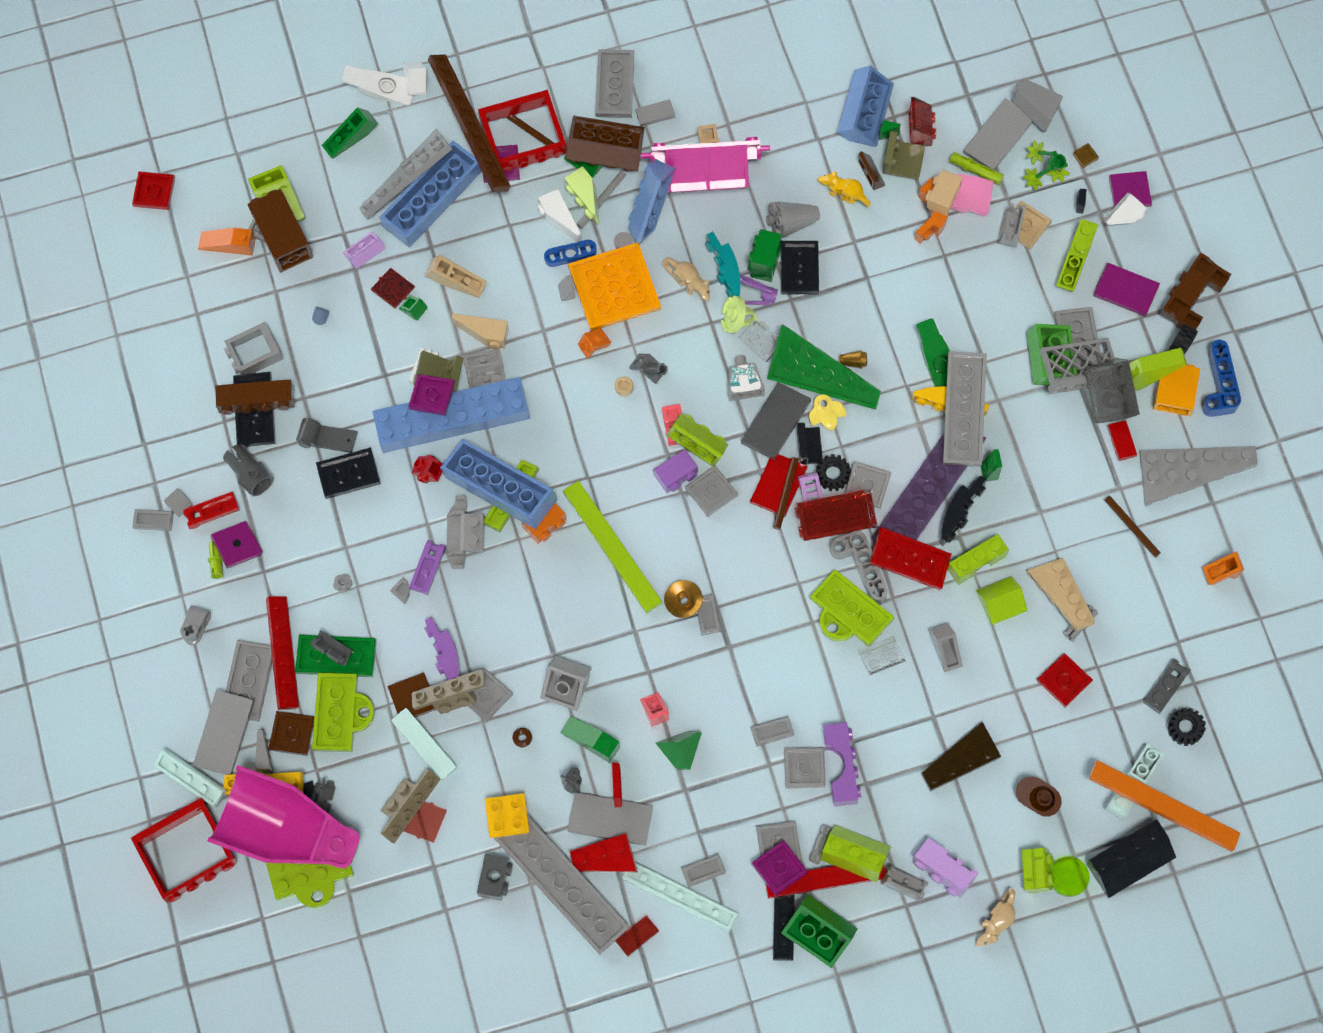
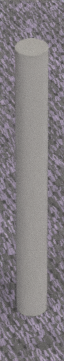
M620 171L597 199L598 209L626 176L625 172ZM586 214L577 223L580 229H583L589 221Z

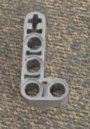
M855 531L835 538L831 544L830 552L832 557L841 560L852 556L867 595L879 605L884 604L887 597V588L879 568L869 564L872 550L866 535L863 532ZM858 539L862 541V544L855 545L853 541ZM840 545L844 547V550L839 552L835 550V547ZM867 557L869 561L864 563L860 561V558ZM873 574L876 576V579L869 580L866 576ZM876 586L878 594H881V597H879L877 594L875 595Z

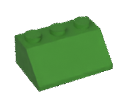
M1035 324L1027 332L1034 385H1050L1040 349L1073 343L1071 325ZM1068 349L1063 352L1065 356L1072 359L1074 353ZM1047 352L1048 358L1055 362L1058 356L1052 352ZM1061 358L1059 359L1057 364L1066 370L1068 363ZM1071 366L1068 372L1076 376L1077 369ZM1054 368V378H1061L1063 373Z

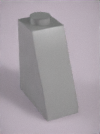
M1023 78L1021 84L1017 83L1013 90V94H1015L1013 103L1046 132L1059 108L1063 96Z

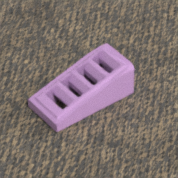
M814 472L798 476L807 515L826 511L818 474ZM814 480V483L806 485L804 483L805 481ZM816 487L815 491L806 492V489ZM818 495V498L808 500V497ZM820 503V506L812 508L809 506L810 504Z

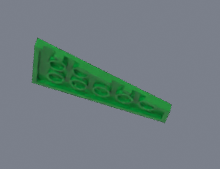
M784 324L781 325L767 379L876 410L881 394L880 389Z

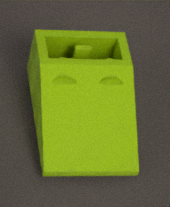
M282 165L248 178L255 198H261L272 190L281 189L297 222L305 219Z

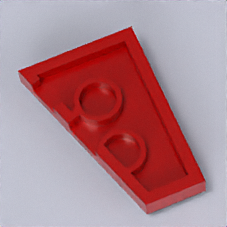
M626 833L569 851L572 864L579 872L638 873Z

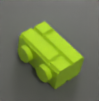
M1046 848L1021 850L1024 891L1028 893L1052 891V885H1055V877L1051 873V865L1054 863L1052 853Z

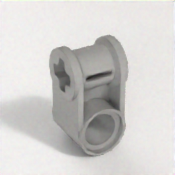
M193 605L189 607L180 629V633L187 644L195 645L199 643L210 621L211 611Z

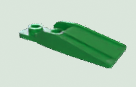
M930 318L916 324L922 341L921 351L934 387H947L948 352L950 349L942 335L939 334L934 319Z

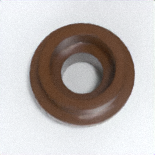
M519 728L513 733L512 739L516 746L524 748L532 742V734L526 728ZM521 735L526 736L524 741L519 740Z

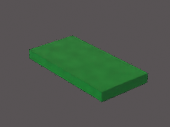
M299 635L295 666L296 674L318 675V673L357 674L358 677H373L376 638L331 636L352 650L347 665L344 666L336 664L334 660L327 657L326 653L323 654L317 649L312 648L310 643L314 638L317 639L318 635Z

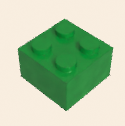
M760 229L759 235H755L753 252L750 251L748 257V270H750L751 278L772 283L781 252L782 234Z

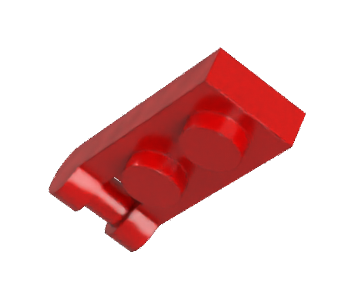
M232 491L183 510V514L188 519V528L195 529L202 524L240 510ZM199 513L200 517L195 518L194 515Z

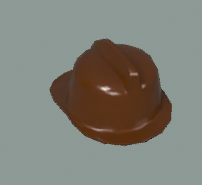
M1037 777L1023 778L1017 784L1016 796L1019 802L1043 817L1055 815L1060 810L1062 798L1060 793L1050 784Z

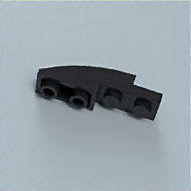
M980 476L969 489L962 485L951 500L944 517L940 535V544L942 546L946 542L950 543L955 538V532L958 528L963 529L967 524L968 510L974 504V498L976 496L980 497L986 490L987 480L984 477Z

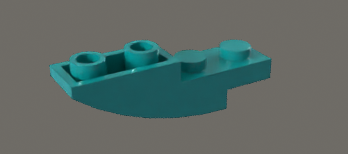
M712 231L706 234L707 242H705L708 251L713 252L715 255L714 260L718 266L717 279L721 285L724 284L726 287L728 298L733 296L740 297V272L734 252L729 243L722 246Z

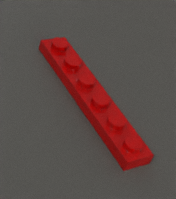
M268 596L266 598L277 710H296L299 705L287 596Z

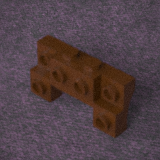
M1200 252L1188 272L1184 271L1180 276V284L1178 286L1174 285L1169 295L1171 297L1162 309L1161 315L1177 323L1176 327L1179 329L1184 324H1187L1196 330L1203 317L1191 309L1207 286L1221 293L1232 274L1219 267L1208 256Z

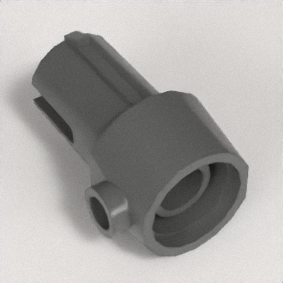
M240 444L232 446L237 457L241 460L240 462L236 460L229 450L226 451L223 460L239 477L237 481L242 488L252 496H259L269 489L272 485L273 477L262 462H257L246 450V446Z

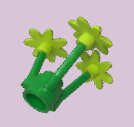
M1036 140L1033 141V147L1027 146L1030 153L1027 154L1026 158H1032V164H1035L1037 159L1043 162L1041 155L1051 157L1048 160L1049 167L1040 173H1037L1036 168L1032 172L1030 169H1026L1027 175H1024L1023 178L1029 180L1027 187L1032 185L1035 191L1037 190V185L1043 186L1039 179L1045 174L1053 175L1052 182H1055L1058 178L1061 182H1064V176L1070 175L1065 170L1068 166L1065 156L1057 154L1056 151L1048 152L1041 150L1044 142L1038 145Z

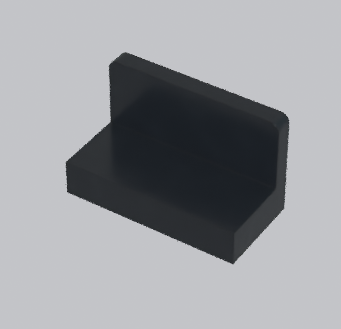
M805 422L797 423L800 463L804 465L820 463V460L823 458L820 428H805Z

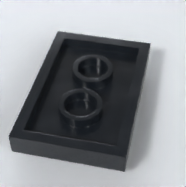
M818 241L781 242L782 294H819Z
M371 447L316 462L325 499L381 484Z

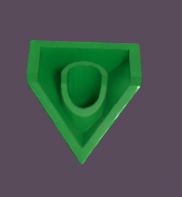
M699 731L684 732L655 743L676 769L690 770L702 733Z

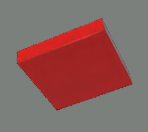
M138 171L132 201L133 207L169 210L175 175Z
M1065 653L1037 679V682L1065 708L1093 681Z

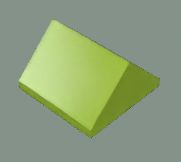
M1012 576L976 590L991 625L1028 611L1022 587Z

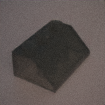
M1114 358L1084 368L1096 423L1125 420L1140 414L1128 359Z

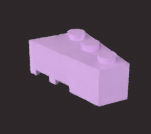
M928 838L914 855V865L921 871H927L935 883H942L947 887L946 891L953 897L957 895L961 898L976 879L978 871L975 869L972 871L968 870L963 866L964 861L959 858L956 860L948 854V850Z

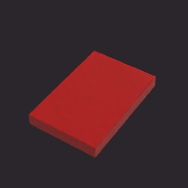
M780 454L777 455L775 460L769 459L750 500L751 504L777 514L791 459ZM799 462L784 517H786L800 486L798 476L805 475L808 469L807 465Z

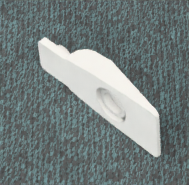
M348 65L345 66L341 80L343 83L356 86L361 93L375 99L406 106L411 104L413 95L408 96L405 77L368 69L362 70Z

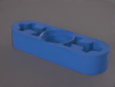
M583 240L550 248L544 253L545 263L549 267H556L595 256L597 253L596 243L592 240ZM587 246L590 247L591 252H587V250H586V247H587ZM567 250H574L576 252L573 257L565 255ZM550 255H554V261L551 260Z

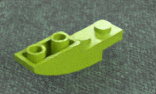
M1084 219L1080 220L1056 287L1074 292L1099 224Z

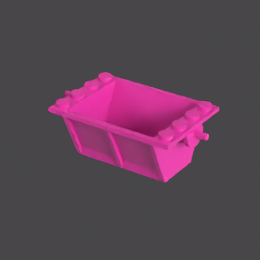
M747 137L745 141L673 146H665V143H653L652 152L641 153V159L651 158V163L658 159L676 168L668 193L740 189L749 187L748 160H761V151H770V145L759 146L760 140H758V137Z

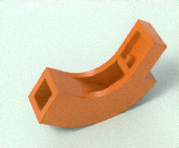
M933 177L919 189L918 197L926 204L928 202L925 200L929 190L932 191L934 185H932ZM931 210L932 216L916 231L915 240L921 244L924 240H929L933 233L939 236L946 226L948 215L945 216Z

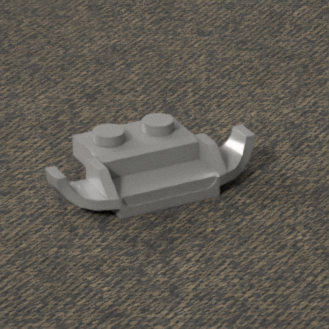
M456 496L455 503L447 515L446 556L453 569H464L466 552L484 551L485 515L484 513L467 514L465 496Z

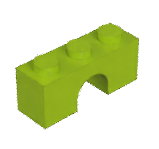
M997 534L949 562L948 571L957 585H960L973 577L983 566L987 564L992 566L1007 557L1009 549L1000 535Z

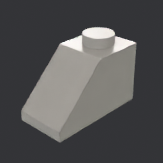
M949 623L930 629L933 645L943 671L948 672L962 667L963 664L956 633Z

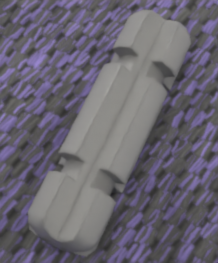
M823 825L821 827L820 835H818L813 848L814 853L812 852L810 856V862L814 864H819L821 861V854L832 831V828Z

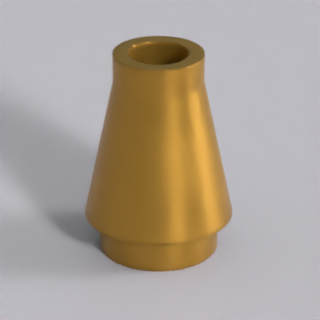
M859 350L840 354V363L860 369L867 367V352Z

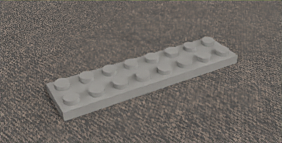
M528 815L529 833L494 838L599 955L630 928Z

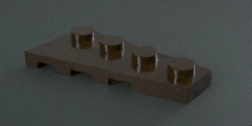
M982 722L921 773V776L931 792L1000 759L1001 755Z

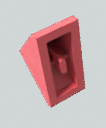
M658 692L640 699L651 727L669 721L668 709Z

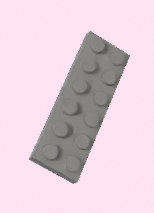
M948 352L943 464L982 466L987 353Z

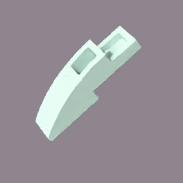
M1147 744L1128 773V776L1146 785L1164 754ZM1115 794L1106 810L1123 820L1134 802Z

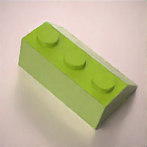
M681 413L666 434L667 437L712 467L720 460L729 445L723 437L715 436L708 427L697 424L688 414Z
M835 825L823 849L821 861L878 882L891 846Z

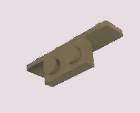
M480 669L413 692V709L418 710L433 705L440 714L476 703V696L472 691L485 687L484 671Z
M426 769L416 784L403 779L381 809V812L391 818L381 831V835L394 844L439 783L440 779L433 772Z

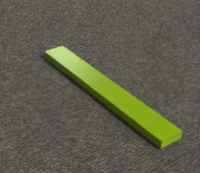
M577 481L564 489V495L645 613L647 614L660 606L662 600L581 483Z

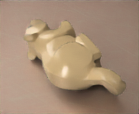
M670 257L662 261L663 267L681 287L686 285V291L690 296L693 294V291H696L703 300H710L709 281H703L693 264L677 262Z
M1009 888L989 914L992 916L991 919L988 920L986 918L982 923L981 927H986V930L977 939V947L996 943L998 941L997 936L1013 924L1015 920L1013 903L1016 895L1014 889Z

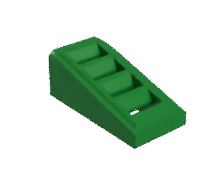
M994 449L982 462V466H980L982 477L987 480L986 482L999 479L1002 462L998 449Z

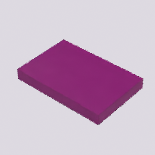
M1107 263L1094 297L1146 317L1160 283Z

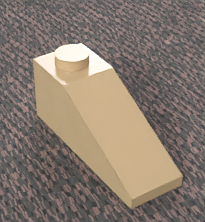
M441 255L431 259L425 273L426 277L441 285L477 298L481 296L487 282Z
M452 313V321L455 326L491 349H505L509 330L507 321Z

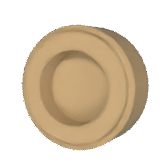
M620 377L616 380L615 391L618 395L626 397L633 392L634 386L630 378Z

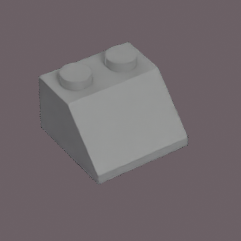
M555 655L548 665L540 698L577 711L588 685L592 668Z

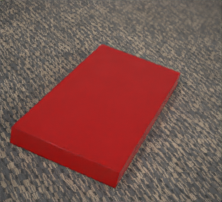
M881 527L877 534L869 564L941 590L952 554Z

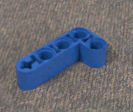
M1218 339L1212 343L1208 352L1217 394L1209 395L1202 406L1203 413L1208 417L1233 414L1241 403L1229 346L1224 340ZM1219 366H1224L1226 370H1221ZM1223 383L1229 384L1230 388L1225 387ZM1231 400L1235 405H1230L1227 401ZM1213 403L1216 408H1212L1208 404Z

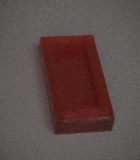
M646 915L615 942L625 955L629 957L659 933V930Z

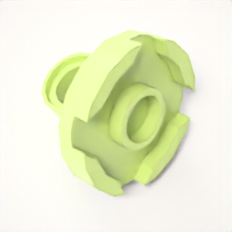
M733 296L727 298L722 308V313L725 314L724 320H721V325L725 332L737 333L742 326L749 327L756 323V313L752 308L746 307L742 297ZM752 314L749 320H745L746 315Z

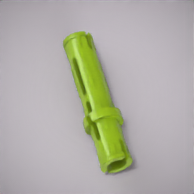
M955 151L949 161L963 168L964 171H970L980 177L994 181L993 183L997 185L1001 183L1004 176L1002 173L977 163L973 158L964 157Z

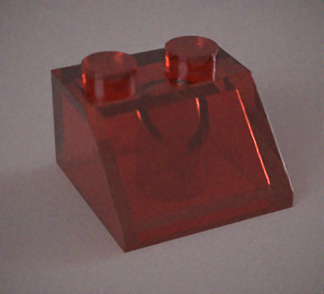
M911 97L908 114L910 143L932 146L933 139H936V128H933L935 112H932V105L916 97Z

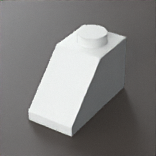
M1126 193L1103 222L1108 225L1135 223L1145 216L1146 213L1144 211L1147 207L1132 194Z

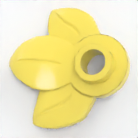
M822 394L815 398L814 408L809 413V420L812 426L821 422L825 428L833 431L837 425V417H845L846 410L840 402L832 401L829 396ZM822 400L826 402V407L820 405Z

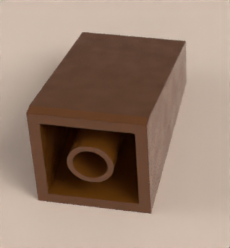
M281 189L272 190L267 195L261 198H254L247 204L280 273L313 258L309 243Z

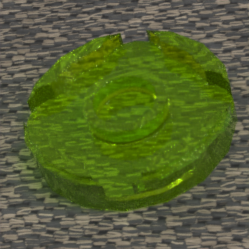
M1063 857L1058 859L1051 867V873L1055 877V885H1052V888L1059 895L1074 897L1080 895L1087 888L1090 881V873L1087 866L1080 859Z

